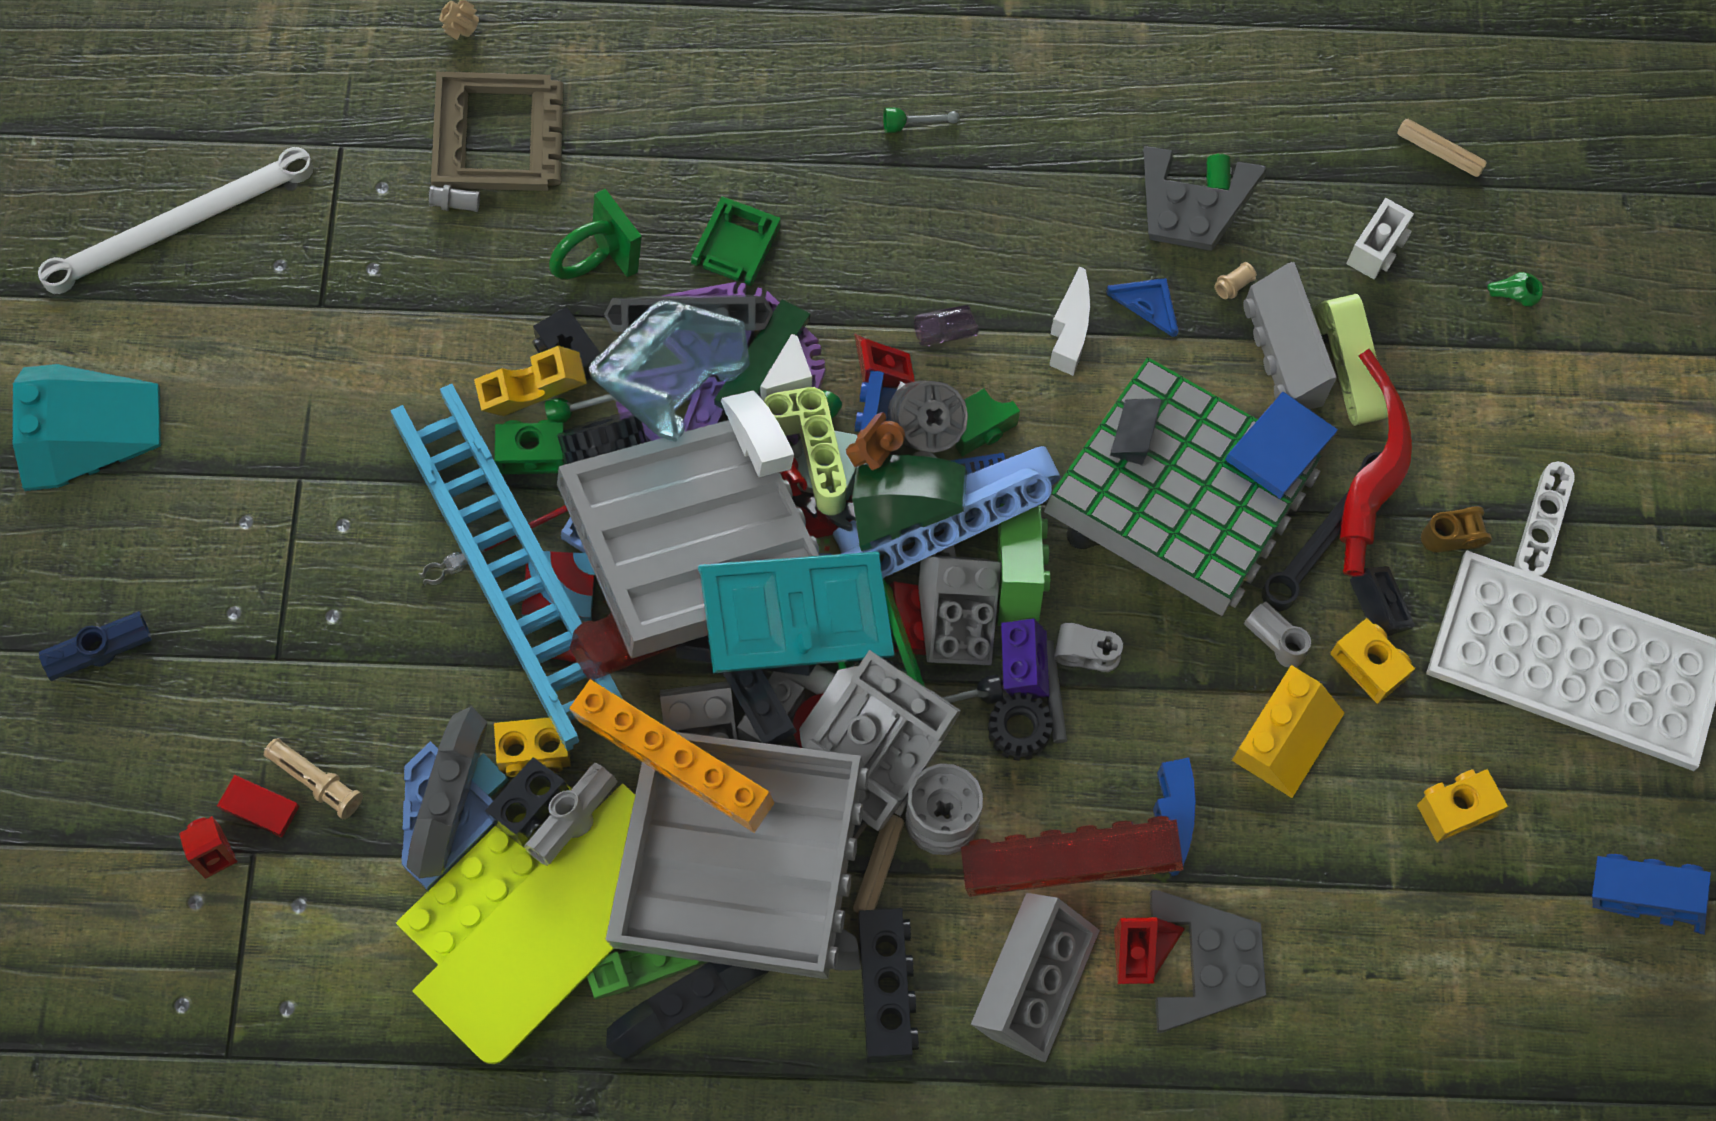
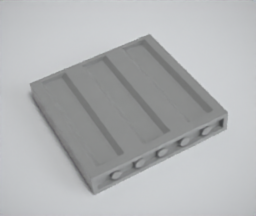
M729 420L559 466L557 486L631 658L708 635L701 578L698 572L700 564L819 556L817 540L814 536L809 535L805 527L804 513L801 508H796L792 500V489L789 482L782 479L780 472L758 477L750 457L744 456Z
M675 732L768 790L775 803L758 829L753 833L642 762L606 941L615 949L828 979L830 969L835 970L838 962L839 948L834 947L836 932L842 933L844 927L845 911L840 909L842 897H848L850 892L851 875L847 874L849 860L854 861L856 856L857 839L853 838L855 825H860L862 821L863 803H859L861 790L867 789L869 768H865L862 757L859 755Z

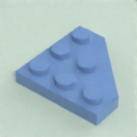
M431 741L405 765V801L403 802L404 839L402 866L427 891L495 826L485 812L493 800L472 781L447 865L442 875L419 879L406 867L413 830L438 748Z

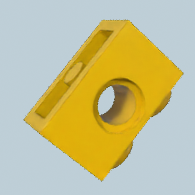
M1368 618L1340 639L1330 653L1377 704L1404 683L1415 669L1411 665L1412 662L1409 656L1401 649H1396L1388 640L1385 631L1379 625L1372 624ZM1367 654L1377 655L1381 659L1382 664L1371 662Z
M1474 769L1466 771L1455 778L1456 783L1446 787L1443 783H1438L1424 791L1425 796L1417 804V807L1437 843L1498 817L1508 807L1488 769L1477 774ZM1453 797L1462 798L1467 804V809L1459 808L1455 804Z

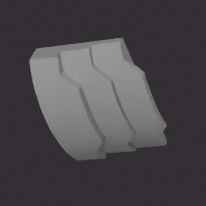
M869 650L859 666L837 671L826 691L800 727V739L802 748L859 755L862 757L865 768H869L868 786L866 790H861L859 803H863L862 819L879 831L884 828L907 797L914 778L928 766L954 725L961 710Z

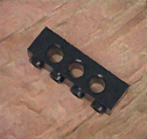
M902 908L860 910L858 914L867 1063L911 1061L912 1050H919L918 1028H911L910 1013H916L915 991H908L907 977L914 976L913 957L905 953V941H911L910 919H903ZM881 942H890L895 946L896 952L892 956L885 957L877 952L876 946ZM886 977L893 978L897 981L899 988L893 993H885L879 988V981ZM889 1013L897 1015L901 1020V1025L895 1030L886 1029L881 1024V1018Z

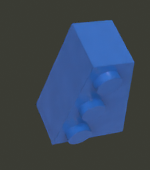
M1607 854L1606 857L1597 856L1592 894L1593 908L1634 918H1639L1640 914L1661 917L1660 924L1673 926L1674 920L1694 925V932L1705 935L1711 872L1704 871L1702 867L1691 864H1684L1681 868L1666 866L1665 862L1656 859H1645L1643 862L1630 861L1628 857L1620 854Z

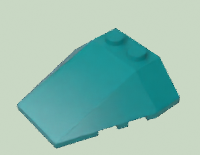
M59 364L23 367L13 382V448L24 491L59 488L69 484L68 480L86 473L92 475L99 472L100 467L118 460L121 463L161 447L160 386L157 383Z

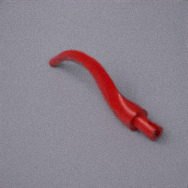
M1370 348L1358 356L1382 390L1387 407L1389 431L1384 450L1375 460L1356 474L1351 482L1345 501L1340 541L1345 543L1343 574L1348 576L1364 575L1366 547L1374 543L1376 513L1381 505L1401 485L1408 472L1412 453L1411 430L1403 402L1392 381Z

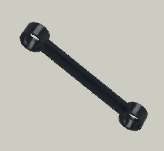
M1373 452L1368 454L1363 459L1358 469V472H1360L1365 467V465L1375 460L1381 452ZM1348 491L1283 572L1272 574L1267 579L1262 589L1263 602L1266 601L1276 611L1287 610L1294 604L1299 594V584L1340 534ZM1272 583L1285 584L1291 590V598L1286 601L1275 599L1269 592V585Z

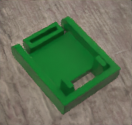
M721 196L693 252L691 264L698 266L703 258L705 259L703 269L740 282L743 274H745L744 283L752 286L781 227V218ZM736 215L758 223V232L731 223L733 216Z

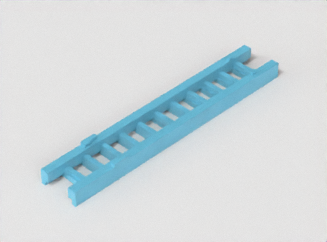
M449 384L440 388V392L452 416L416 431L404 406L401 405L390 410L393 421L546 713L550 717L556 732L566 750L569 751L573 749L574 744L579 742L578 735L570 722L575 719V716L569 709L575 700L561 705L556 691L592 675L597 684L621 699L623 698L495 464L482 436H480L453 384ZM460 430L466 442L430 457L424 445ZM474 456L480 467L479 469L444 484L438 471ZM488 482L494 495L458 510L452 497ZM502 508L508 522L472 537L466 524ZM514 535L518 537L523 549L487 565L480 551ZM529 562L532 563L537 573L536 576L501 591L495 580L496 577ZM544 590L547 591L553 602L552 604L516 620L510 606ZM562 619L568 630L567 632L531 648L525 635ZM577 647L583 660L546 676L540 665L541 663Z

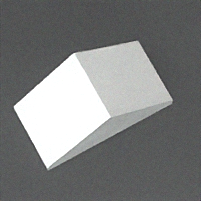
M791 334L761 384V399L763 401L773 393L812 387V375L798 336Z

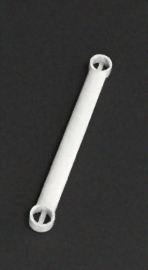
M288 148L281 153L278 161L66 259L56 257L47 259L39 267V279L47 291L53 294L65 293L72 288L75 280L288 181L292 183L304 182L313 173L310 156L302 148ZM304 159L307 161L305 167L300 171L289 172L286 170L287 166L296 160ZM68 270L66 277L62 281L57 283L46 282L47 277L53 272Z

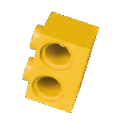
M550 717L494 723L496 764L503 774L506 773V776L515 777L533 757L554 773L561 772L563 767H571L570 750H566ZM548 741L559 743V747L553 752L541 750L542 746ZM519 744L524 747L523 751L517 756L506 754L508 748L512 745Z

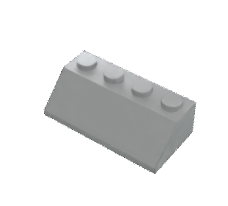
M1291 262L1251 285L1243 306L1246 317L1252 319L1255 327L1253 330L1255 343L1258 347H1262L1265 371L1267 375H1272L1275 384V399L1282 392H1285L1306 408L1314 409L1324 405L1337 377L1295 262Z
M1026 893L971 1025L1000 1044L1039 1061L1046 1062L1100 930L1059 898Z

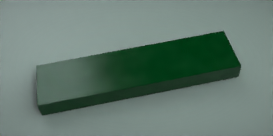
M782 299L773 311L766 328L759 332L715 397L714 405L724 409L721 403L722 398L753 390L760 396V386L791 334L800 336L810 321V313Z

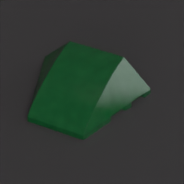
M889 455L883 464L874 470L870 469L868 463L857 466L852 500L861 552L872 548L870 542L890 535L892 540L901 537L903 529L915 524L926 527L964 512L967 480L966 467L945 459L910 455Z

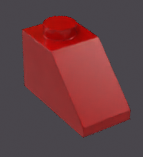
M213 816L196 819L188 824L186 830L179 833L188 862L205 879L238 862L221 826Z

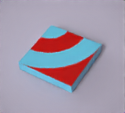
M543 551L580 620L591 622L595 573L587 554ZM531 562L526 564L525 581L537 575ZM544 590L523 600L522 617L553 603L547 591Z

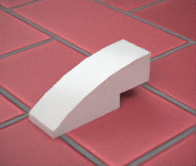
M1078 268L1053 319L1050 333L1058 337V340L1052 351L1049 366L1072 376L1081 357L1089 323V284L1084 268Z
M753 390L722 398L721 403L745 457H750L758 477L790 470L794 452L778 421L761 397Z

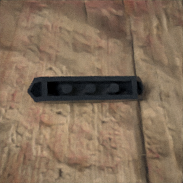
M708 962L643 1001L613 1022L607 1028L606 1048L623 1059L631 1058L759 981L769 971Z

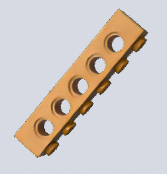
M591 679L569 708L577 721L753 833L758 829L775 803L768 790Z

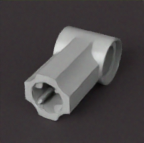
M1266 601L1256 607L1245 620L1244 625L1275 652L1276 659L1281 665L1288 668L1291 665L1298 667L1304 662L1311 647L1310 635L1303 628L1292 626ZM1293 643L1297 645L1301 651H1291L1286 647L1285 644Z

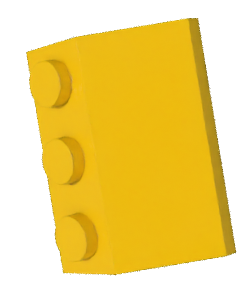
M1291 665L1240 745L1232 761L1293 798L1345 712L1322 683Z

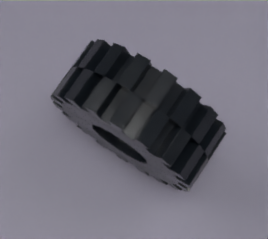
M628 411L609 417H602L598 420L574 426L557 435L566 464L648 442L639 411Z

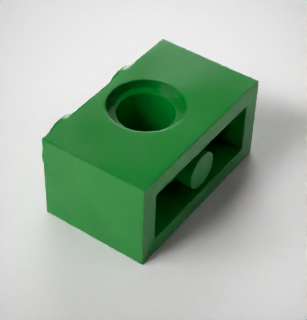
M547 419L541 420L538 423H523L517 420H510L504 424H495L494 461L500 473H558L559 466L566 465L557 437L559 433L565 430L563 422L557 423L554 420ZM529 442L538 443L533 449L523 448Z

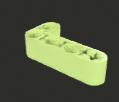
M1352 294L1323 301L1313 308V314L1321 335L1328 334L1346 410L1351 423L1356 426L1386 419L1388 413L1382 390L1358 356L1370 348L1376 357L1360 296Z
M807 387L770 394L765 398L764 402L778 421L785 436L800 433L818 510L826 515L841 513L846 507V478L825 393L818 388ZM832 485V493H829L826 487Z

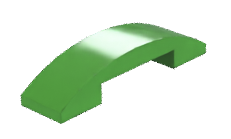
M617 951L608 954L587 978L594 999H599L661 981L706 962L636 951H626L618 954Z

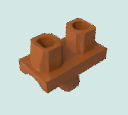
M884 412L879 413L873 417L865 429L857 434L855 443L847 447L846 454L854 467L868 463L871 470L877 469L892 451L902 446L905 441L904 429L896 422L886 421Z

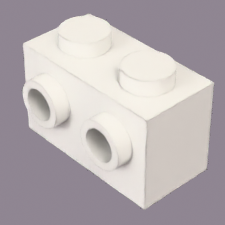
M1385 198L1354 245L1346 264L1374 280L1381 269L1387 272L1396 257V254L1392 253L1396 246L1402 248L1412 232L1407 227L1414 213Z

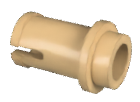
M1244 262L1228 275L1219 276L1217 283H1215L1217 294L1222 299L1236 297L1237 291L1256 279V271L1251 264Z

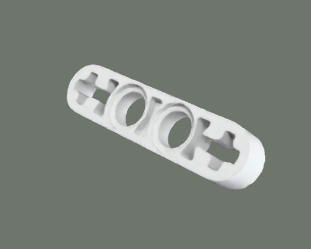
M1552 462L1546 467L1540 477L1514 563L1515 568L1540 577L1545 574L1549 567L1574 483L1575 475L1573 469L1564 462ZM1554 473L1560 474V480L1562 481L1556 488V491L1550 490L1555 481ZM1542 500L1554 502L1557 507V513L1547 514L1541 509L1540 502ZM1537 528L1544 530L1548 534L1549 541L1547 543L1535 541L1532 537V530ZM1533 552H1537L1539 554L1534 562V566L1537 568L1531 571L1528 569L1529 564L1527 561L1533 555Z

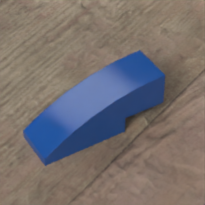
M1189 757L1164 762L1157 772L1164 798L1157 799L1153 812L1171 876L1178 875L1184 866L1194 829L1196 800L1194 778Z

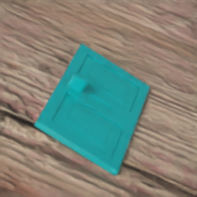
M878 551L700 564L698 566L713 673L863 660L869 650L881 658H892L894 656L880 565V553Z

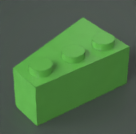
M1041 505L998 524V562H1001L997 626H1001V623L1033 618L1039 623L1043 591L1050 590V571H1044V565H1048L1049 545L1043 544L1042 540L1047 539L1048 520L1041 518Z

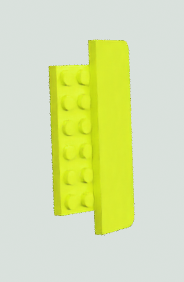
M623 783L592 812L593 825L590 830L580 837L571 838L548 866L540 863L525 848L494 826L396 922L397 926L438 965L412 990L413 993L485 1063L497 1064L505 1060L614 949L606 941V935L635 794ZM550 787L540 789L537 795H544L549 791ZM526 814L517 815L513 823L522 821Z

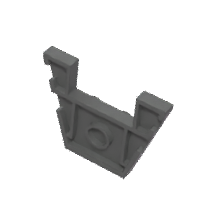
M1144 146L1149 239L1212 251L1235 220L1234 216L1243 204L1248 202L1258 182H1262L1265 178L1266 166L1237 161L1229 190L1167 180L1173 160L1172 150Z
M1151 890L1149 893L1151 917H1157L1175 925L1189 926L1193 997H1157L1155 1000L1157 1033H1164L1172 1028L1198 1021L1201 1018L1236 1008L1266 996L1261 923L1165 892Z

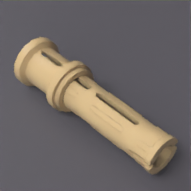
M273 739L265 748L264 757L270 759L292 777L311 789L315 800L319 803L326 802L338 811L337 815L341 819L349 818L361 804L363 794L360 791L349 789L340 782V777L335 773L326 774L305 757L283 743L281 739Z

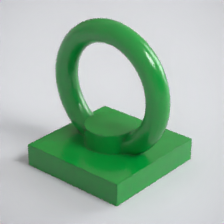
M606 189L594 194L592 222L584 224L569 233L561 240L551 254L549 269L556 278L568 280L580 277L600 265L609 254L627 278L638 273L642 236ZM594 235L599 247L589 257L575 265L562 266L564 258L571 249L584 239Z

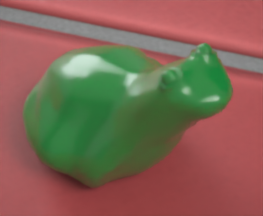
M1519 272L1509 278L1491 282L1487 286L1491 297L1511 298L1525 307L1538 304L1543 295L1542 283L1532 274Z

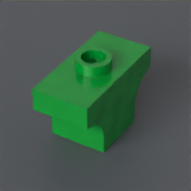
M985 388L964 399L968 412L967 426L955 447L963 457L985 443L986 445L994 444L1003 436L1004 432L1018 425L1019 408L1014 401L1007 403L995 401L990 397Z

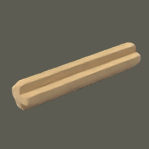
M1405 119L1398 129L1399 136L1475 177H1478L1486 166L1487 162L1484 159L1410 119Z
M893 815L884 828L879 831L853 907L854 912L859 914L860 910L876 909L904 826V820L896 815Z

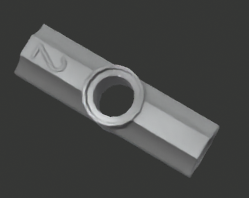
M594 762L571 791H562L552 798L548 808L551 815L525 844L524 848L540 863L548 866L571 838L580 837L590 830L593 825L592 812L617 784L616 778L603 766Z

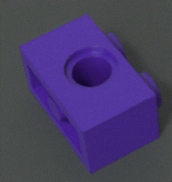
M1035 618L1001 623L1004 690L1011 697L1017 692H1021V697H1026L1027 693L1032 694V699L1049 697L1047 631Z

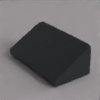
M1161 399L1125 400L1110 456L1143 466L1151 443Z
M1388 566L1365 568L1364 575L1353 576L1350 579L1365 617L1372 624L1379 625L1387 636L1415 627Z

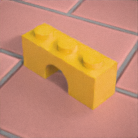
M556 346L531 356V367L520 370L501 368L474 379L481 411L505 416L587 384L580 353Z

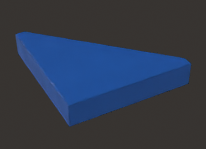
M1166 278L1107 286L1106 292L1109 297L1171 337L1177 336L1178 327Z

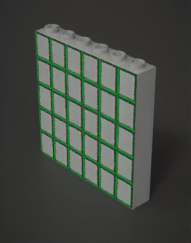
M1147 357L1052 491L1044 512L1223 616L1229 605L1234 608L1238 605L1246 591L1241 588L1244 581L1251 584L1261 567V565L1256 563L1260 556L1264 559H1267L1276 544V541L1272 539L1275 532L1282 535L1291 520V517L1287 516L1289 510L1292 509L1296 512L1306 496L1305 493L1301 492L1305 486L1311 488L1321 472L1316 466L1322 456L1318 455L1281 499L1225 460L1232 448L1258 419ZM1161 399L1151 443L1143 466L1110 456L1125 400Z

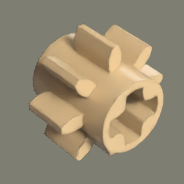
M459 0L458 4L449 1L444 6L439 20L444 23L442 26L445 30L444 33L458 40L460 34L465 37L472 35L479 22V17L474 15L477 11L474 9V5L466 0Z

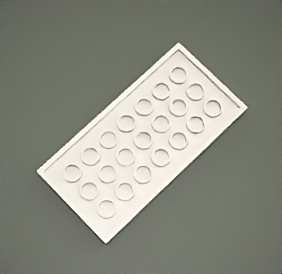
M1466 550L1461 560L1426 674L1695 771L1700 764L1716 703V639Z

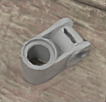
M1064 623L1060 626L1054 659L1065 666L1110 672L1115 670L1120 663L1123 642L1116 633L1111 631L1087 628L1075 623ZM1103 648L1109 649L1110 654H1102Z

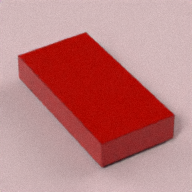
M234 775L217 805L220 810L279 837H283L300 807L298 803L237 775Z

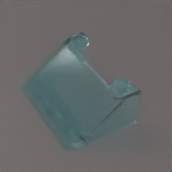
M671 300L659 301L650 306L591 363L589 367L590 375L593 380L657 436L676 442L685 432L684 420L680 416L675 415V411L712 374L718 375V378L722 381H732L749 367L750 360L745 326L741 320Z

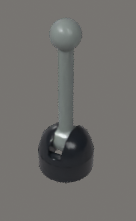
M995 674L981 679L976 690L942 698L951 703L978 696L986 703H997L998 701L1002 702L1003 692L999 676Z

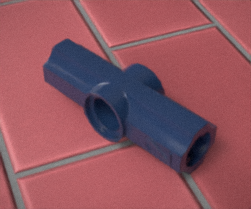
M138 611L101 627L86 626L78 632L76 637L40 651L39 659L47 677L52 682L90 665L98 667L107 665L113 660L115 655L151 641V633L143 615ZM102 641L98 649L89 651L93 643Z

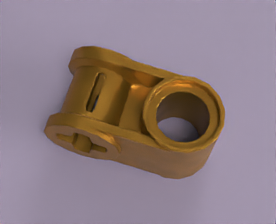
M1474 506L1462 510L1435 514L1423 529L1421 542L1429 551L1440 553L1458 549L1479 548L1489 544L1492 541V537L1485 529L1482 518L1484 516V509ZM1435 528L1442 530L1446 536L1439 535Z

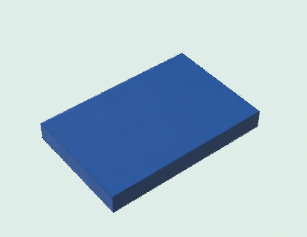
M1282 392L1232 448L1225 460L1281 499L1332 440L1338 429L1285 392Z

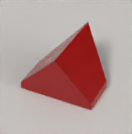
M854 333L863 382H869L870 370L884 372L883 387L886 388L898 387L900 382L907 384L915 381L910 353L871 341Z
M1157 917L1120 918L1114 929L1118 984H1154V977L1185 928Z

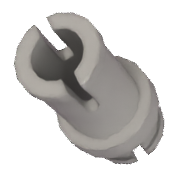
M433 185L430 187L429 206L431 207L438 206L444 211H449L450 208L474 212L479 210L480 191L452 189L451 185H444L443 188Z

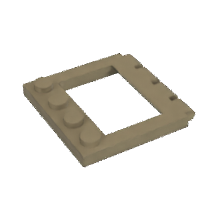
M436 71L431 185L442 188L444 185H451L452 189L548 191V185H560L561 162L559 160L562 158V134L560 132H562L563 107L561 106L563 104V82L551 80V75ZM468 93L532 95L529 170L465 168Z

